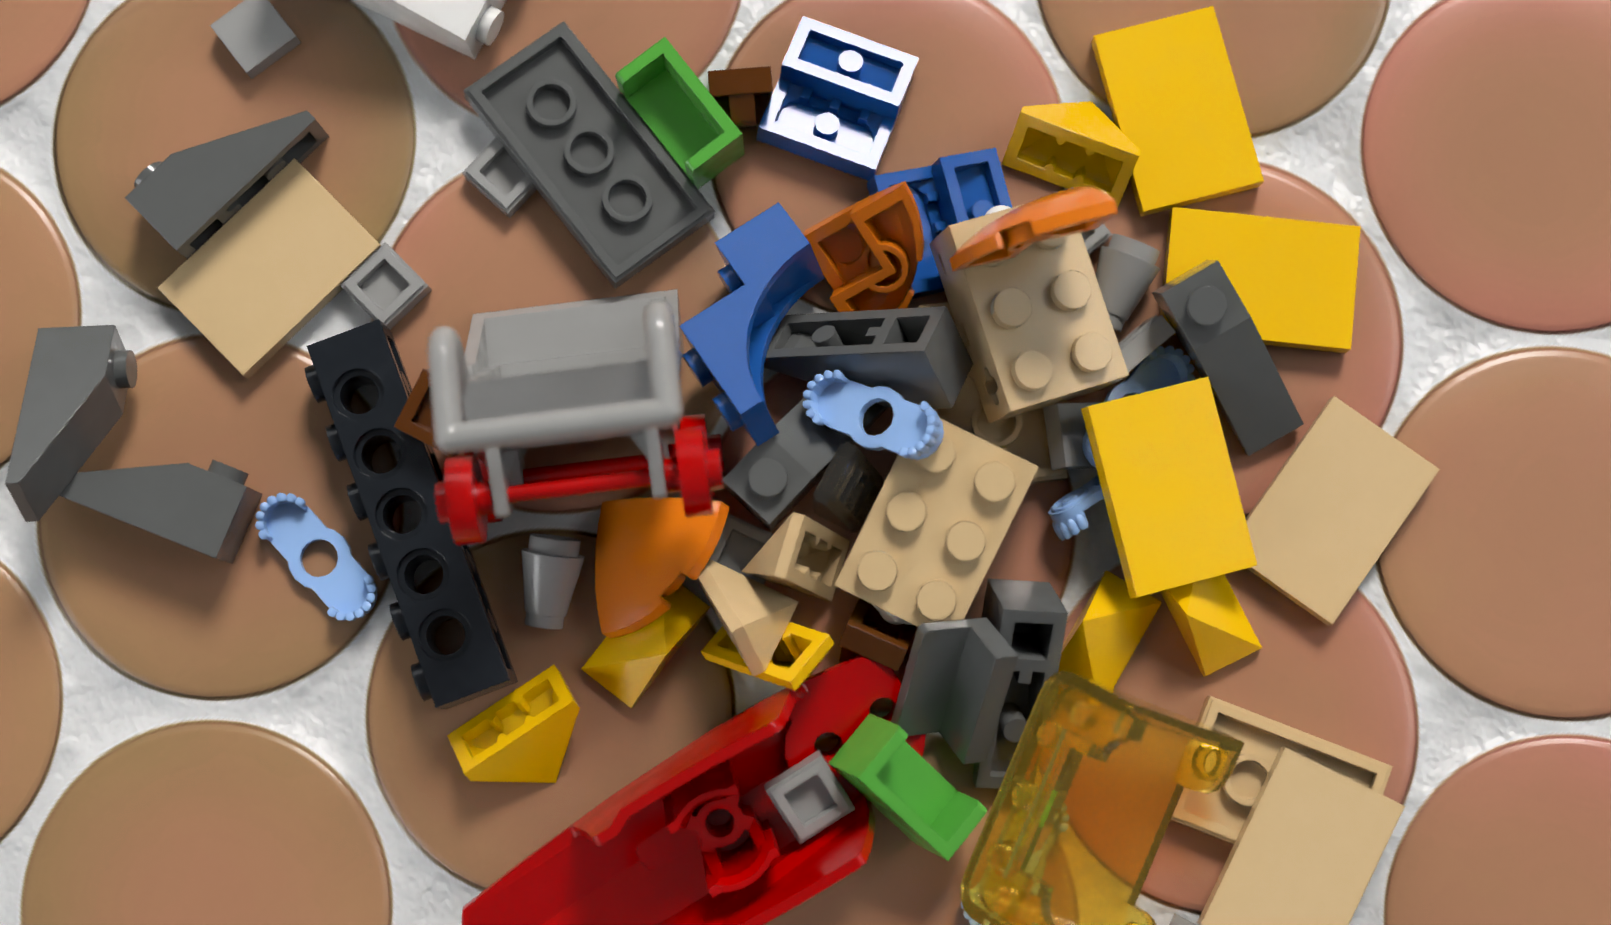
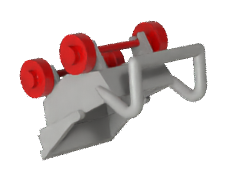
M677 289L473 314L465 355L460 337L453 328L440 326L431 333L428 341V363L435 444L445 453L464 451L463 456L447 457L445 459L444 482L435 484V502L439 521L441 524H450L451 533L457 546L485 543L487 541L488 523L502 522L505 517H510V514L513 513L512 503L652 486L653 499L667 498L668 492L681 491L686 518L713 515L712 496L715 495V490L724 489L722 472H725L722 439L721 434L709 435L705 413L682 416L679 369L680 359L684 353L683 333L680 328L681 317ZM621 436H630L644 453L641 455L525 469L524 456L528 448Z

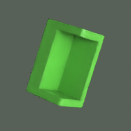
M663 37L616 73L615 78L619 91L697 189L701 188L745 154L741 131L666 37Z
M869 713L828 764L915 844L949 861L985 816L987 808L977 799L955 789L905 742L908 734L899 725Z

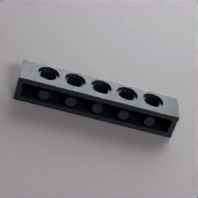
M378 319L308 345L307 349L313 365L305 367V375L318 403L326 401L334 423L326 426V434L337 460L341 462L347 459L355 483L347 485L348 496L360 521L368 519L376 542L368 545L369 555L380 580L389 578L398 601L389 605L391 617L400 638L403 641L409 638L412 640L419 662L411 665V672L421 698L424 701L433 699L435 708L449 709L517 683L515 671L469 545L457 546L451 533L450 524H441L439 521L435 502V484L444 482V475L434 448L394 427L412 392V387L391 330ZM363 385H376L379 393L376 405L366 413H353L351 398L354 392ZM384 443H397L400 450V458L397 465L389 472L375 473L372 467L374 451ZM417 501L421 508V520L418 526L408 533H397L393 526V514L396 508L404 502ZM427 560H437L443 569V579L440 586L431 593H419L414 585L416 569ZM457 619L465 630L464 643L455 653L444 655L436 646V631L443 622Z

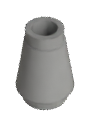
M1119 234L1112 235L1108 247L1101 246L1096 278L1113 329L1121 332L1125 321H1128L1160 270L1155 265L1160 251L1145 243Z
M530 534L528 548L521 549L526 625L545 629H563L564 617L567 615L585 556L579 555L581 540L551 534Z

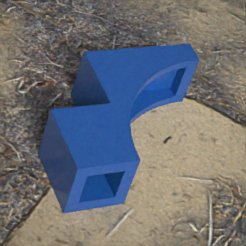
M779 202L715 242L726 265L718 270L717 273L729 295L680 325L684 336L692 348L682 356L702 387L713 381L720 394L712 398L723 419L733 432L744 426L757 447L779 433L768 411L763 387L764 363L770 342L789 309L810 288L824 279L809 241Z

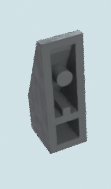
M306 110L172 153L163 162L158 161L146 167L136 178L134 189L125 199L176 251L188 259L294 158L301 164L329 135Z
M1206 260L1152 292L1171 327L1176 331L1178 339L1201 378L1209 377L1214 400L1247 456L1252 455L1304 424L1250 314L1218 260Z
M947 306L785 315L770 342L764 368L807 382L815 381V375H823L826 370L831 372L839 370L846 378L871 388L876 386L890 387L909 402L920 405L922 401H925L933 409L953 407L974 363ZM881 401L876 403L892 408L889 402Z
M115 325L38 328L5 485L25 522L39 521L123 415L128 388H134L137 382V362L134 352L125 349Z
M805 398L776 424L779 431L777 435L758 447L755 445L723 479L725 489L771 532L855 443L851 436L830 429L826 425L820 426L815 424L806 415L807 409L802 405L803 401L806 400ZM876 403L869 407L863 418L864 430L866 431L888 407Z
M212 459L208 471L189 463L77 472L59 496L213 558L233 564L262 497V493L244 486L249 475L248 473Z
M987 578L981 618H988L1019 657L986 762L974 763L973 783L975 788L1032 790L1039 788L1068 612L1050 582Z

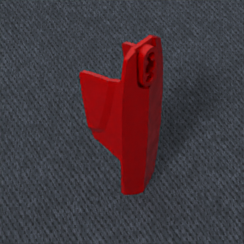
M859 655L809 676L796 691L785 688L763 699L708 731L608 797L519 862L463 906L462 925H764L850 875L867 862L874 838L875 816L871 802L830 766L853 802L855 810L802 844H799L766 793L764 784L818 751L815 747V741L821 734L826 732L838 735V742L832 750H819L826 762L829 763L868 716L872 703L879 698H889L892 701L891 711L886 716L880 717L891 722L901 682L893 669ZM926 734L908 736L905 742L921 757L924 755Z

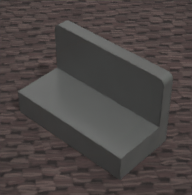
M987 617L930 622L919 625L891 722L899 725L908 736L939 732L963 764L986 762L1019 657L1018 654Z

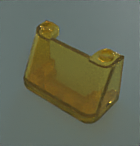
M1060 671L1053 674L1045 681L1037 696L964 872L961 883V902L964 910L981 925H1156L1155 920L1148 912L1135 904L1184 787L1204 794L1218 791L1230 778L1245 743L1223 731L1090 678L1068 671Z

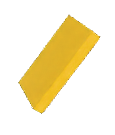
M1214 6L1093 36L1091 44L1113 122L1141 150L1130 177L1140 217L1170 210L1172 207H1182L1257 188L1263 184V175Z
M1172 207L1169 212L1163 286L1206 260H1218L1250 314L1265 345L1347 353L1351 350L1361 226ZM1161 310V311H1160V315H1162V316L1166 319V321L1168 322L1166 316L1164 315L1163 311Z
M1209 377L1081 408L1130 598L1145 596L1257 566Z

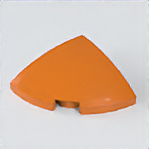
M906 181L877 192L822 220L803 232V235L813 249L824 277L833 289L830 300L838 312L904 309L908 307L915 292L912 288V283L917 265L924 256V236L919 210Z
M1084 186L1059 191L1028 202L996 219L967 240L949 258L952 271L1011 259L1035 242L1097 229L1118 213L1115 200L1096 188Z
M653 497L602 502L595 550V592L598 617L603 635L611 639L630 634L649 625L671 608V603L661 598V596L665 597L673 594L683 584L686 576L692 580H697L721 537L729 511L728 505L721 501L712 500L713 515L686 518L682 498L667 497L653 499Z

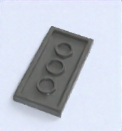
M564 21L463 90L467 102L493 135L500 140L504 149L523 173L529 177L537 191L614 289L618 288L714 218L715 210Z

